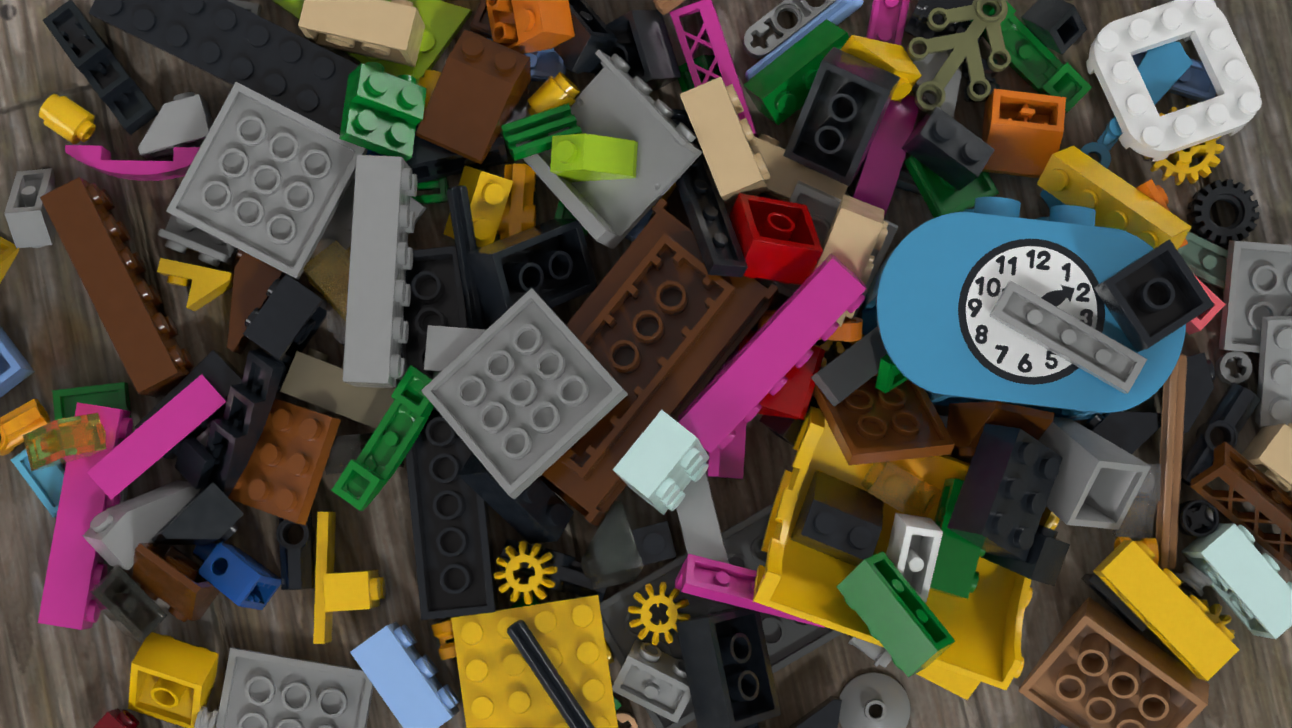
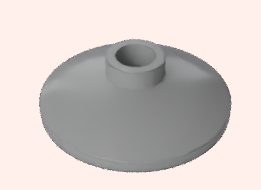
M876 672L861 674L849 681L840 693L839 698L842 700L839 722L842 728H906L910 718L908 695L901 684L888 675ZM873 704H879L882 708V713L878 717H871L869 715V708Z

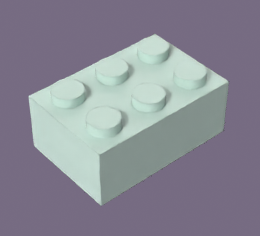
M661 410L614 467L613 471L630 489L664 515L668 509L673 511L679 506L686 495L683 490L690 481L697 482L704 475L709 467V464L706 462L710 457L695 435Z
M1218 523V527L1213 533L1197 537L1181 551L1194 567L1211 579V587L1253 635L1277 639L1292 626V582L1286 583L1277 573L1280 567L1272 557L1266 553L1261 554L1253 545L1255 538L1243 525Z

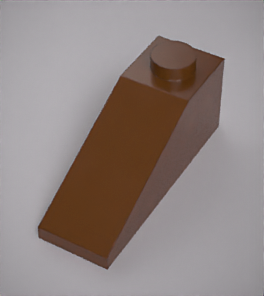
M239 250L236 255L238 262L234 269L227 348L241 355L250 341L248 337L243 335L247 329L244 325L246 319L255 308H262L269 298L266 296V293L271 284L277 278L283 279L286 273Z

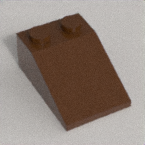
M465 29L447 58L424 112L423 120L416 131V136L482 164L500 134L501 126L505 125L531 81L530 57Z
M152 542L139 543L136 547L132 578L141 584L138 589L150 599L157 601L160 598L170 605L168 611L177 619L186 622L188 619L190 621L200 620L220 593L217 588L198 573L201 566L173 545L155 544Z

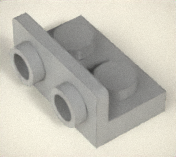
M171 215L166 229L160 228L157 234L167 240L165 247L182 254L186 253L187 248L200 253L198 260L217 268L220 262L231 266L238 251L237 248L173 215Z
M636 639L612 686L613 692L678 723L691 698L684 660L676 659L662 652L652 643H644Z

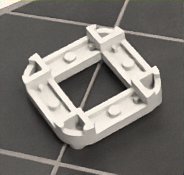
M1174 0L1115 20L1107 24L1091 44L1089 58L1086 61L1089 74H1096L1122 130V134L1118 138L1126 150L1130 147L1141 155L1152 157V161L1164 160L1172 153L1229 134V136L1236 134L1254 117L1262 105L1258 84L1226 17L1216 6L1214 0ZM1180 39H1184L1185 42L1192 40L1218 96L1159 116L1132 56Z

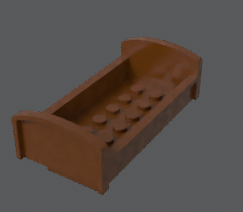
M662 198L652 209L654 213L653 218L566 324L572 333L628 393L622 401L539 476L552 491L596 527L607 516L605 515L606 511L627 486L613 471L618 462L661 410L678 421V416L709 384L765 312L771 310L779 300L778 287L773 283L767 289L754 278L746 276L708 275L693 231L671 215L668 203Z

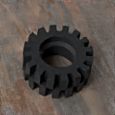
M1226 179L1223 182L1217 180L1201 188L1200 191L1194 194L1192 197L1194 198L1187 207V209H1190V213L1186 215L1187 221H1192L1191 232L1196 231L1199 237L1220 247L1228 246L1229 240L1241 241L1250 235L1249 232L1255 229L1257 224L1254 221L1259 219V212H1255V208L1259 206L1258 201H1252L1250 198L1254 193L1250 189L1247 191L1243 190L1245 185L1241 182L1233 184L1231 179ZM1224 200L1234 207L1236 216L1232 225L1221 227L1212 221L1210 208L1215 201Z

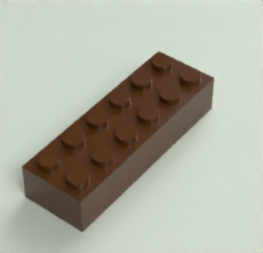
M78 177L41 196L40 199L137 393L157 398L173 390L191 372V368L195 367L188 351L185 348L180 349L175 339V336L179 334L174 322L169 316L164 317L158 306L163 303L161 296L153 284L148 286L142 274L147 271L137 252L132 254L127 244V241L131 240L130 235L121 221L116 222L111 212L115 206L108 192L105 189L100 190L95 183L91 184Z

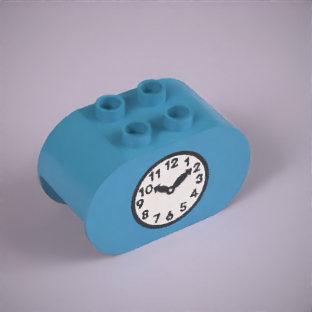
M1002 197L975 198L974 209L941 215L914 229L881 264L863 301L862 334L865 336L878 326L883 345L894 365L909 381L926 391L933 405L949 407V403L998 401L1053 412L1054 416L1070 418L1076 421L1089 419L1095 413L1102 415L1104 413L1127 410L1149 399L1162 387L1175 368L1181 354L1186 331L1185 324L1150 348L1136 352L1094 289L1096 285L1152 250L1153 247L1148 243L1120 229L1095 226L1096 210L1092 208L1056 205L1050 207L1049 217L1027 219L1019 218L1020 201ZM1012 281L1146 358L1147 361L1129 393L1124 394L990 317L991 311L1008 282Z

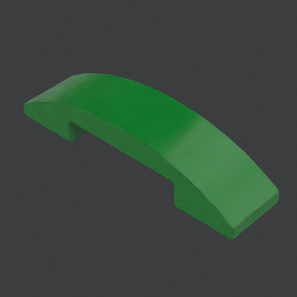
M1006 1L1008 12L1000 26L1005 49L1011 56L1009 66L1039 94L1066 97L1065 113H1068L1092 86L1068 62L1063 64L1014 15L1016 10ZM984 5L982 7L984 14L988 16L994 15L995 11L992 6ZM984 29L981 35L989 43L986 30Z
M410 365L391 395L395 400L357 460L351 459L332 488L331 491L359 511H363L386 485L410 451L428 420L434 406L421 390L433 380L431 377Z

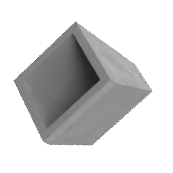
M1054 416L1053 422L1038 440L1063 458L1046 507L1066 525L1119 530L1151 466L1074 420Z

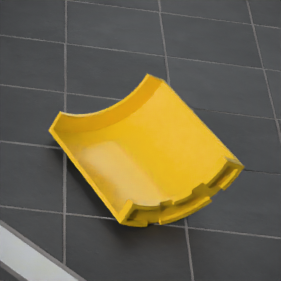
M810 406L793 447L794 450H797L792 464L793 470L791 472L785 469L772 507L761 551L767 552L765 566L759 565L757 568L753 602L884 647L879 640L870 634L868 626L857 612L847 605L844 596L836 587L856 566L790 540L815 471L822 472L884 498L883 525L873 555H876L882 551L885 554L887 552L895 513L931 518L934 521L945 479L957 478L965 480L970 463L948 455L848 466L821 409ZM1046 507L1039 525L1055 530L1060 519ZM979 557L976 571L979 572L978 584L975 591L969 593L968 599L954 597L929 589L925 604L955 640L931 664L1007 690L1013 678L1017 679L1021 675L1024 667V657H1022L1021 653L1022 625L1025 608L1029 605L1033 594V588L1030 587L1032 580Z

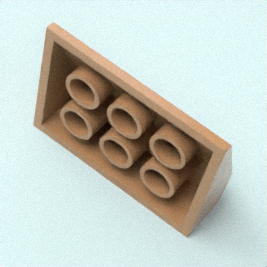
M1088 597L1060 630L1018 691L1069 728H1186L1208 705L1209 684L1204 680L1198 679L1180 662Z

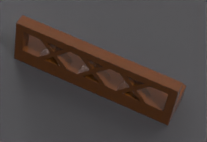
M1226 441L1214 448L1213 465L1191 479L1190 487L1237 526L1239 524L1243 525L1253 535L1259 545L1292 571V556L1284 550V544L1292 545V497ZM1219 476L1229 485V491L1212 490L1206 484ZM1233 501L1249 502L1255 507V512L1237 511L1232 506ZM1258 523L1276 524L1281 529L1280 534L1264 533L1258 528Z

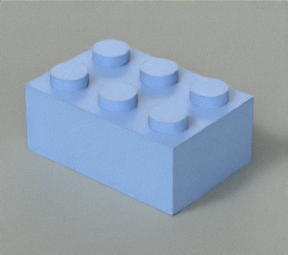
M397 622L386 625L350 651L403 728H439L459 712L456 706L459 703L458 697L448 684L442 687L435 677V674L438 673L435 664L428 655L420 656L413 646L417 640L405 624L399 626Z

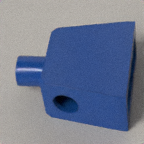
M213 542L209 545H197L193 551V555L203 562L198 573L240 607L263 610L281 585L280 577L236 546L221 542L216 545Z

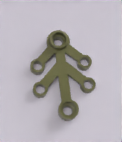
M973 0L972 5L952 9L937 7L929 13L927 25L935 32L943 31L949 23L973 21L965 32L929 39L915 37L907 46V54L914 61H922L928 54L953 50L934 79L922 83L917 89L914 101L921 111L929 113L936 106L939 108L942 106L946 97L944 88L964 59H966L970 84L967 87L968 96L974 101H982L989 95L991 85L985 79L978 38L985 29L991 53L987 57V65L995 72L1005 70L1011 61L1010 53L1005 49L1000 26L1008 12L1006 0ZM984 5L992 6L995 11L994 15L988 16L984 14L982 7ZM935 14L942 15L945 23L942 25L935 24L932 16ZM917 43L923 45L925 52L921 55L914 53L912 45ZM993 55H1002L1005 59V64H995ZM973 85H983L985 93L983 95L976 94L973 91ZM923 94H932L935 98V103L926 104L922 99Z

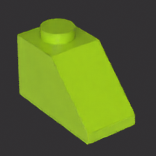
M586 133L552 136L550 172L569 182L636 178L638 142Z

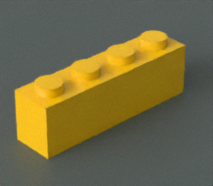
M1070 146L1052 154L1037 182L1038 186L1065 205L1082 206L1096 210L1095 226L1116 228L1129 232L1153 248L1170 239L1178 250L1192 227L1075 146Z
M1124 540L1093 572L1198 679L1209 681L1240 650L1232 642L1235 636L1222 623L1217 622L1214 624L1205 615L1208 611L1207 607L1192 594L1188 597L1179 588L1182 582L1172 571L1166 567L1161 570L1152 560L1155 554L1141 541L1135 543L1133 540Z

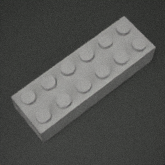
M356 155L343 382L355 387L396 389L399 380L406 373V358H401L402 343H407L409 334L408 321H403L404 306L409 307L411 299V286L405 283L406 270H411L413 264V249L408 247V233H414L415 212L410 211V196L416 197L417 175L412 174V168L408 166L402 157Z

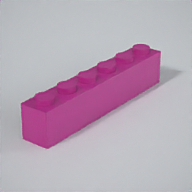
M831 253L678 416L677 422L695 435L703 448L710 454L717 446L721 450L724 449L737 434L733 429L742 420L748 423L760 411L762 406L759 402L768 392L774 396L788 380L785 377L786 373L794 365L798 369L802 367L814 353L810 348L820 338L826 341L840 325L836 322L846 310L851 314L862 304L866 298L862 294L866 290L865 283Z
M77 402L38 623L84 630L92 628L93 622L96 623L98 621L101 611V602L97 600L99 586L104 585L108 569L107 564H104V559L86 541L83 535L90 528V523L95 516L107 508L120 504V493L111 500L86 472L132 433L133 420L129 418L130 411Z

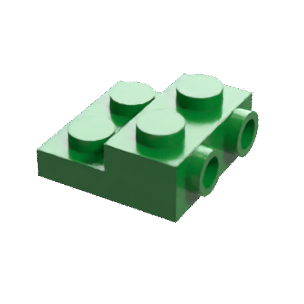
M361 63L348 75L339 139L385 156L402 157L407 162L412 158L416 125L423 120L427 88L417 85V79L413 76L399 75L396 77L386 73L384 66L380 63Z

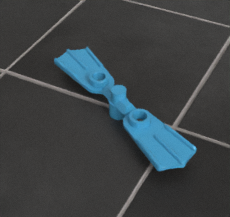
M1174 41L1148 50L1137 67L1154 105L1193 64L1180 42ZM1116 117L1108 122L1105 131L1097 142L1088 143L1080 149L1087 155L1090 153L1097 154L1100 160L1099 163L1106 168L1109 167L1111 162L1109 151L1122 134ZM1045 190L1040 193L1049 209L1051 206L1065 205Z

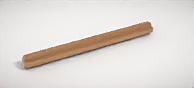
M1180 354L1175 368L1163 384L1155 538L1159 551L1158 567L1160 569L1166 567L1169 570L1175 569L1177 566L1187 357L1183 354Z

